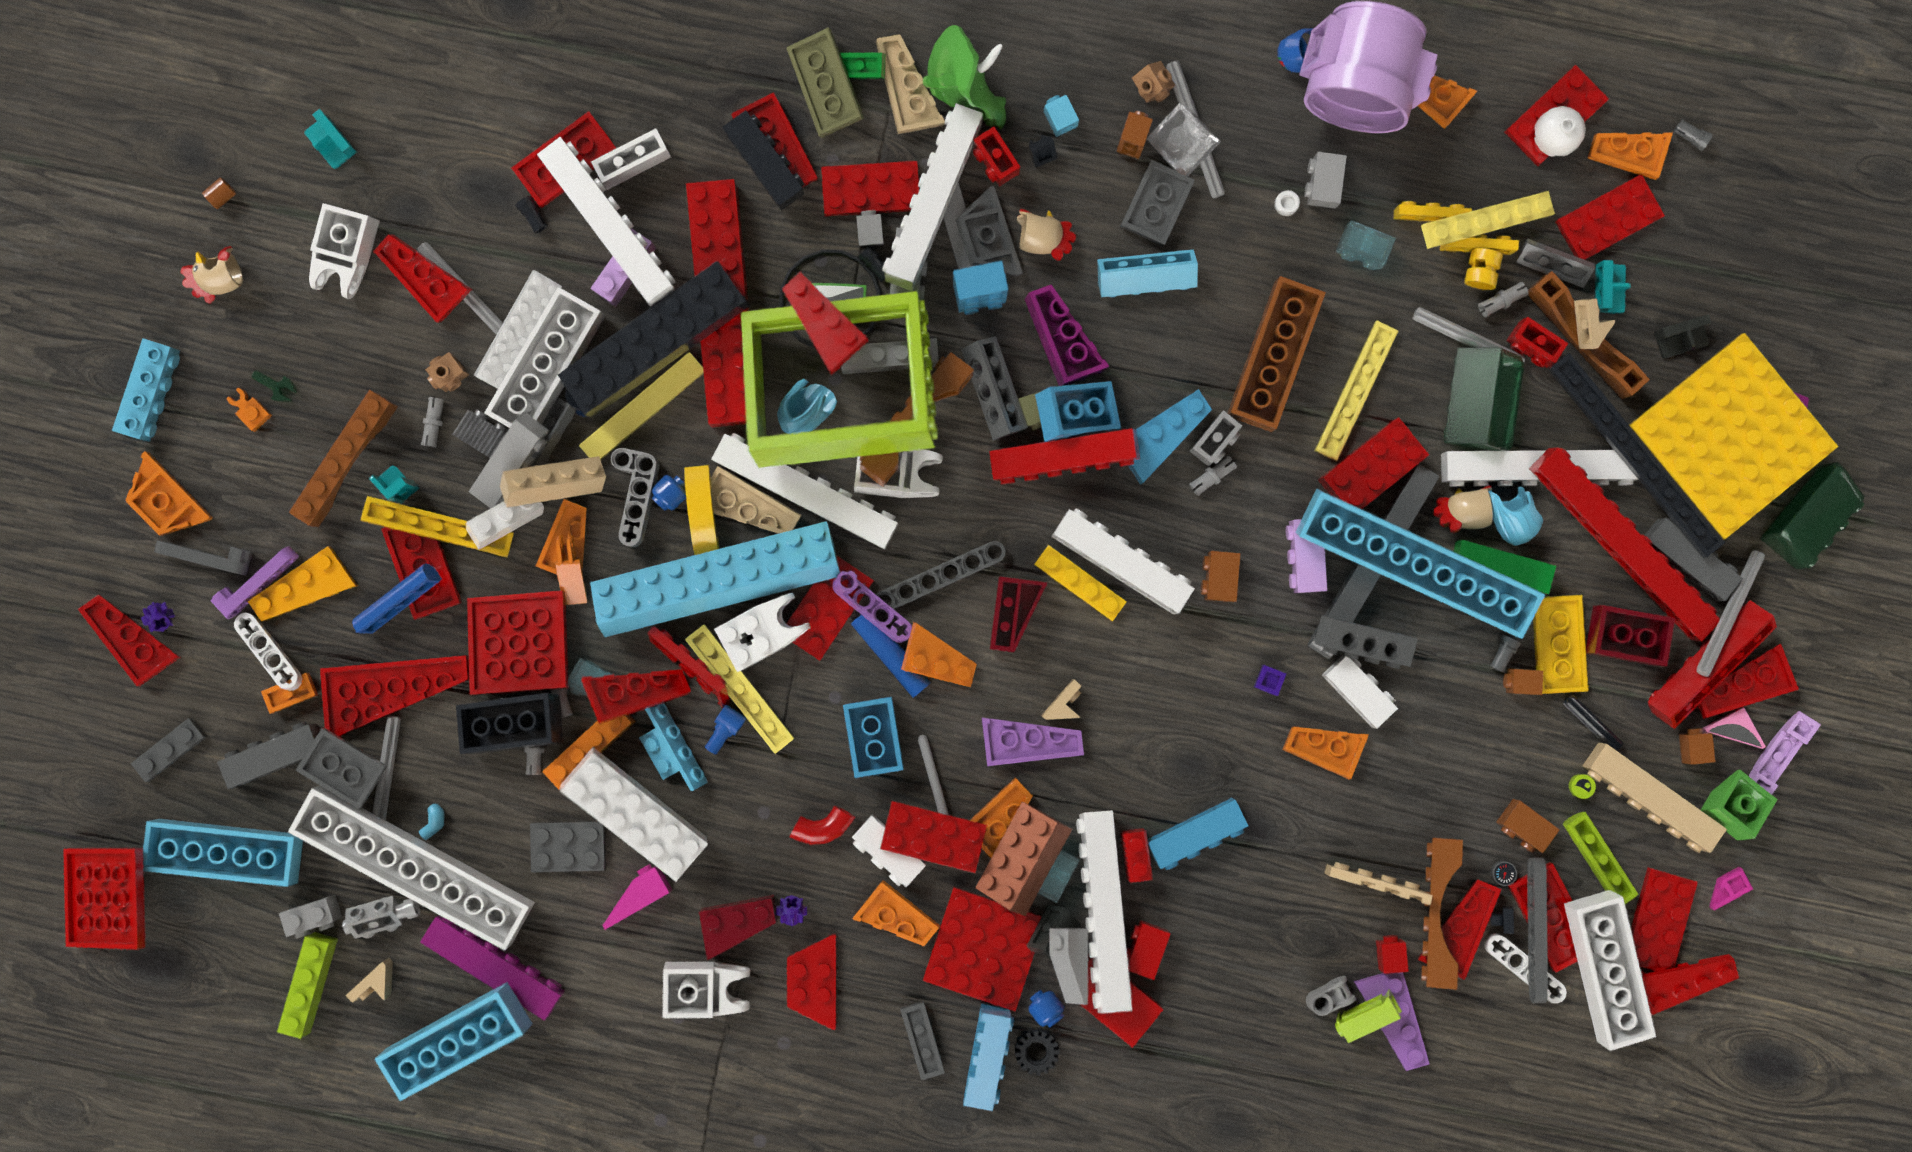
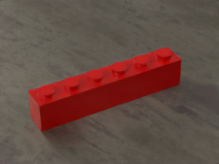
M1133 428L989 451L993 480L1001 481V485L1015 483V478L1024 477V481L1039 479L1038 475L1048 474V477L1062 476V471L1071 470L1072 474L1086 472L1087 467L1095 466L1096 470L1109 469L1110 464L1119 463L1120 466L1134 465V460L1140 459L1137 431Z
M1751 600L1742 606L1710 675L1703 676L1697 673L1698 664L1710 641L1708 639L1701 645L1700 650L1694 656L1689 657L1684 662L1683 667L1677 673L1669 676L1666 684L1660 690H1656L1651 694L1648 701L1651 712L1675 729L1777 628L1774 615Z

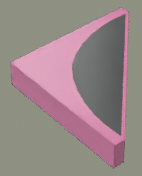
M1744 707L1738 708L1703 727V732L1712 733L1763 749L1766 747Z

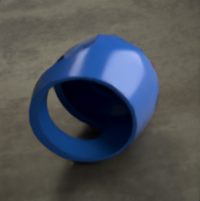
M1313 28L1298 30L1280 41L1277 53L1279 63L1283 68L1296 73L1301 71L1307 49V44L1302 35L1304 33L1311 35Z

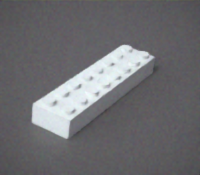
M535 270L532 271L474 376L499 389L558 287H562L561 285Z

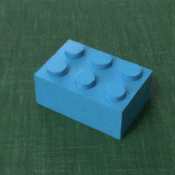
M1002 261L953 271V287L959 313L964 312L965 315L979 312L978 309L988 307V310L1001 308L1002 304L1006 303L1008 287Z
M1111 381L1049 387L1035 394L1045 442L1113 432L1121 429Z
M892 696L844 704L843 709L854 777L858 778L903 770L904 766Z

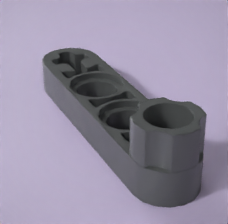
M157 540L154 552L241 575H247L253 552L249 550L230 547L227 558Z

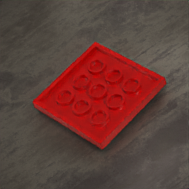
M563 590L467 598L470 695L569 688L566 601Z
M143 848L63 849L66 947L145 948Z
M953 886L923 981L1016 1011L1035 953L1027 947V944L1042 916L1029 911L1026 916L1010 911L993 899Z

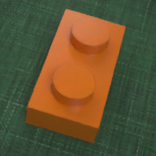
M310 673L301 675L302 683L296 690L288 691L275 685L261 691L269 713H276L317 696L318 693ZM290 679V680H287L285 683L291 684L292 681H291V679Z

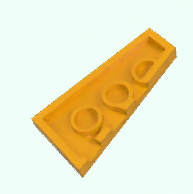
M327 546L250 599L248 603L259 619L265 622L358 585L332 547Z

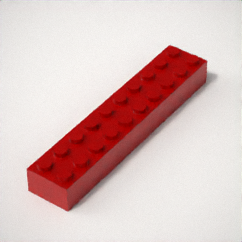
M735 179L686 183L694 276L718 260L725 267L748 301L738 187ZM749 307L745 309L743 312H748ZM740 313L701 341L708 424L712 428L747 424L742 319Z

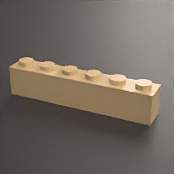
M1598 743L1582 766L1588 770V776L1597 782L1602 780L1608 784L1607 789L1617 796L1621 794L1625 796L1630 806L1639 811L1640 809L1648 813L1647 818L1658 825L1663 823L1668 827L1666 830L1668 833L1678 839L1680 837L1688 841L1686 845L1698 853L1701 851L1711 853L1727 830L1608 744Z

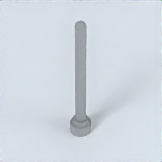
M920 735L918 742L938 813L949 815L928 738L926 735Z

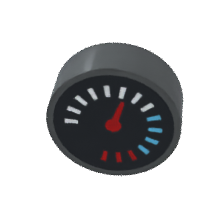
M1498 861L1491 868V878L1499 885L1508 886L1514 883L1517 878L1515 866L1507 861Z

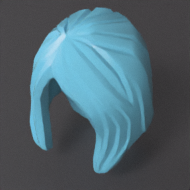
M805 379L798 381L780 403L777 417L781 429L787 434L815 430L835 409L837 400L834 393L819 384H811L803 388L808 381Z
M1518 487L1517 496L1510 501H1501L1499 496L1493 493L1492 490L1488 491L1492 504V519L1499 534L1507 543L1514 546L1527 543L1538 534L1543 524V518L1537 511L1529 491L1525 492L1523 487Z

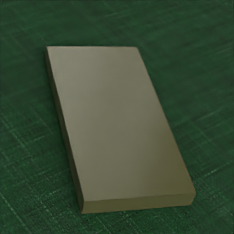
M826 28L786 47L819 137L823 138L864 119L830 28Z

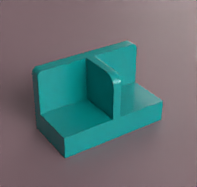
M319 109L312 114L317 121L306 129L304 133L312 142V146L321 153L333 169H337L356 154L357 151L332 120Z
M1603 260L1596 264L1595 299H1597L1600 313H1623L1625 311V290L1631 288V284L1626 283V266L1615 265L1613 260Z
M396 466L389 467L379 477L372 475L369 478L387 500L401 504L420 488L413 480L407 479Z

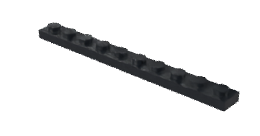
M1568 353L1548 369L1549 372L1703 558H1707L1725 543L1724 539L1573 356Z

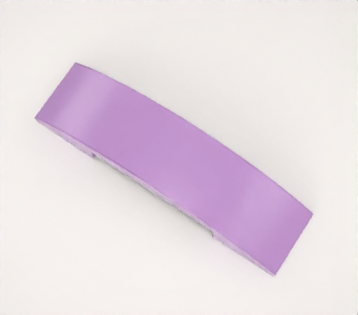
M1800 711L1795 713L1767 745L1754 765L1749 777L1772 795L1778 787L1776 781L1802 744L1807 745L1821 724Z

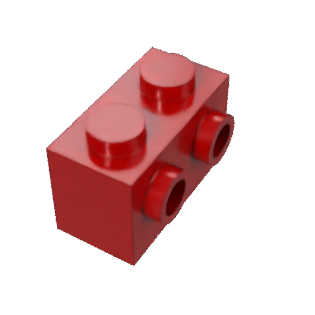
M995 127L974 139V149L972 152L979 163L983 161L987 167L985 172L992 183L996 181L1000 187L1019 175L1020 165Z
M1529 317L1519 321L1506 342L1511 344L1510 347L1515 352L1526 354L1532 358V363L1546 368L1557 362L1568 345L1566 341Z
M1140 920L1139 925H1134L1130 939H1133L1131 948H1126L1128 971L1154 980L1171 933L1167 929Z

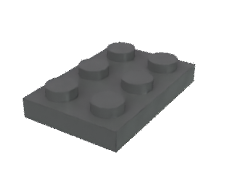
M1151 160L1120 227L1164 247L1195 180Z
M322 728L295 771L357 809H361L387 766L328 729Z
M599 821L530 823L531 872L606 870L605 826Z

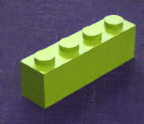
M316 932L305 936L277 1030L278 1033L299 1039L311 1033L337 944V938Z

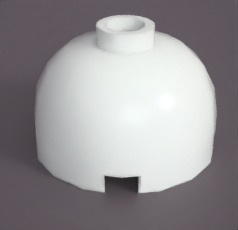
M1560 106L1552 108L1544 113L1535 124V143L1548 156H1567L1579 147L1585 137L1586 127L1584 119L1579 112L1570 107Z

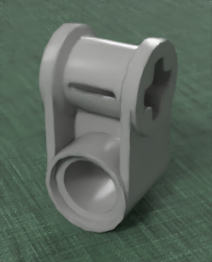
M1346 976L1334 978L1327 984L1308 993L1306 997L1308 1008L1314 1013L1324 1016L1353 1003L1356 997L1351 994L1346 984ZM1323 997V1006L1315 1008L1316 999Z

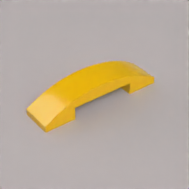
M709 465L685 467V488L694 555L719 549L711 495Z

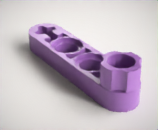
M290 546L285 547L235 593L229 587H225L213 596L211 602L226 619L233 618L249 604L248 601L265 590L290 567L299 555Z
M842 571L834 579L832 585L834 592L890 639L897 643H902L909 639L912 629L911 624L858 581L857 575L854 572ZM848 580L847 586L849 588L843 587L840 581ZM857 587L859 590L853 594L852 598L848 595ZM859 594H865L869 597L868 606H860L857 603V596ZM883 609L887 612L888 619L886 622L877 620L875 616L877 610ZM894 618L896 621L893 624L898 628L903 626L906 636L903 634L897 636L898 630L893 625L889 629L886 626Z

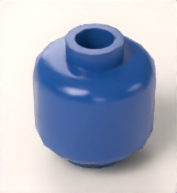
M665 475L652 487L653 496L651 498L664 511L667 509L673 511L686 499L685 483L678 476L673 479L670 475Z
M1040 990L1030 998L1032 1003L1028 1011L1041 1027L1048 1026L1051 1028L1064 1017L1065 1007L1053 991L1043 993Z

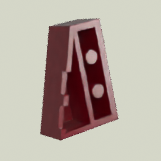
M998 577L989 649L1015 652L1045 590L1047 582Z
M774 895L702 908L699 911L707 961L775 924L778 920V915H776Z

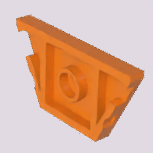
M144 451L141 458L143 460L139 471L135 472L132 480L133 486L129 490L125 501L158 535L164 536L213 519L149 452Z

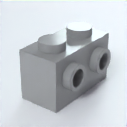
M1317 152L1313 159L1309 160L1308 173L1311 174L1310 183H1306L1304 196L1308 197L1307 205L1336 209L1341 203L1346 155Z
M1223 410L1191 448L1190 452L1207 466L1213 462L1217 464L1226 454L1223 449L1229 443L1232 446L1241 435L1238 431L1242 425Z
M336 895L279 913L285 936L288 937L295 934L296 939L311 934L310 929L316 927L319 928V931L334 926V921L342 918Z

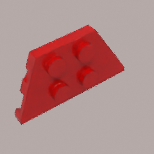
M831 934L823 940L813 943L787 957V1007L832 1030H836V934Z

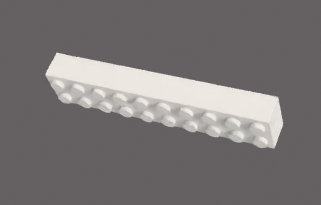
M321 786L311 789L288 831L503 950L512 945L535 903L363 808L357 809Z

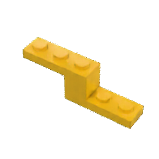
M1405 201L1394 209V219L1433 222L1471 212L1472 209L1464 208V205L1461 204L1440 207L1441 204L1427 203L1426 206L1416 205V202ZM1481 234L1440 245V251L1471 252L1474 248H1485L1502 254L1512 255L1518 251L1519 240H1511L1510 236H1497L1496 239H1489L1487 235Z

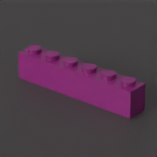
M441 915L435 917L420 941L426 947L493 989L508 982L522 1007L544 1021L550 1016L565 992L560 988L561 985L557 981L550 978L547 980L540 976L541 972L538 969L521 964L519 962L520 959L514 954H505L499 950L498 946L483 940L476 934Z

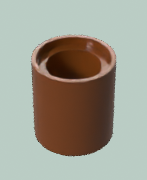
M220 177L204 190L202 195L218 210L235 196L236 192Z

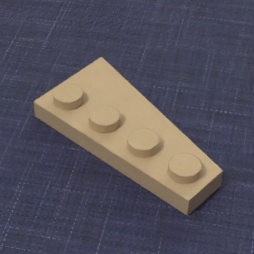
M901 35L877 38L878 53L886 54L885 82L898 134L944 126L945 121L942 115L939 114L932 95L930 96L928 90L923 85V78L918 73L914 60Z
M717 466L711 477L713 511L716 515L735 519L739 522L748 523L778 534L794 530L802 516L721 466Z
M1335 862L1334 866L1329 864L1326 866L1325 874L1330 877L1362 886L1364 884L1382 892L1390 891L1392 894L1409 899L1412 897L1421 901V903L1431 904L1433 896L1419 889V884L1406 881L1405 885L1396 883V878L1382 875L1380 879L1373 877V872L1361 868L1358 869V872L1349 870V865Z

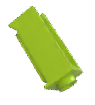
M1388 989L1384 996L1380 994L1344 1011L1342 1015L1338 1013L1335 1027L1341 1037L1344 1036L1347 1042L1350 1043L1401 1019L1399 1013L1402 1012V1009L1391 990Z

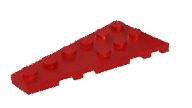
M468 655L320 668L325 728L337 736H341L468 681Z

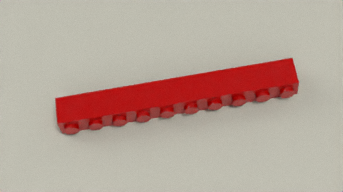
M1548 448L1533 463L1529 470L1668 617L1675 618L1674 623L1690 640L1702 642L1720 620L1716 615V609L1700 598V592L1684 581V575L1668 564V558L1652 547V541L1635 529L1636 524L1619 512V506L1603 495V489L1586 477L1588 475L1587 472L1570 460L1571 456L1563 448Z

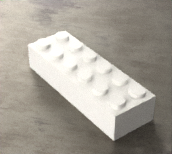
M558 287L484 413L509 428L515 419L524 413H527L542 425L564 388V384L558 377V374L582 357L604 320L605 315L600 310Z
M1069 509L1051 536L1052 538L1170 613H1180L1195 589L1190 586L1191 581L1180 574L1174 576L1169 573L1171 568L1160 561L1155 563L1150 561L1148 553L1139 548L1133 550L1128 547L1129 542L1119 535L1111 536L1107 533L1109 529L1099 522L1092 524L1087 521L1088 516L1078 509L1074 511Z
M594 747L561 784L560 791L675 881L680 878L708 845L707 837Z
M1608 890L1564 903L1597 1042L1611 1051L1656 1037L1623 897Z

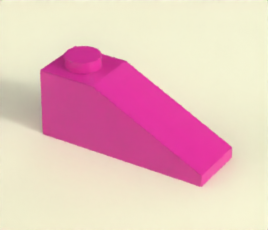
M649 864L637 871L639 876L633 879L603 924L604 929L611 927L672 891L662 870L657 866L652 868Z

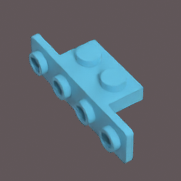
M661 703L645 709L655 729L641 736L640 740L661 778L664 780L680 771L691 791L706 784L707 779L702 769L695 760L691 749L686 744L666 705Z

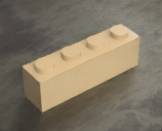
M597 456L503 471L500 489L507 508L602 492L606 475L600 457Z

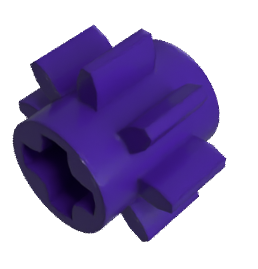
M152 602L147 608H143L145 616L141 619L144 626L148 625L150 632L154 630L164 632L169 626H173L171 618L175 615L172 609H168L166 602L162 604Z
M791 895L785 899H780V906H777L776 915L781 916L780 923L793 926L803 923V916L807 915V906L803 905V898L799 899Z

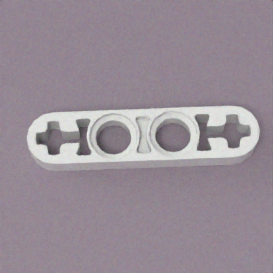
M249 613L238 615L234 622L236 631L276 684L288 691L299 688L302 683L300 672L261 621ZM246 620L251 621L249 626L256 632L252 633L244 628L246 626L244 622ZM264 636L267 640L266 646L262 649H257L256 640ZM278 654L281 658L280 664L276 667H271L270 658ZM284 670L285 673L292 676L291 684L285 683L287 681V678L283 673H280L281 671Z
M1493 933L1487 936L1484 941L1485 950L1529 986L1528 956L1499 934ZM1494 940L1500 941V946L1507 950L1505 954L1498 949L1493 950L1492 942ZM1514 954H1519L1522 958V962L1518 967L1510 965V958ZM1548 973V985L1556 988L1558 995H1551V992L1548 990L1547 1000L1551 1003H1560L1566 997V988Z

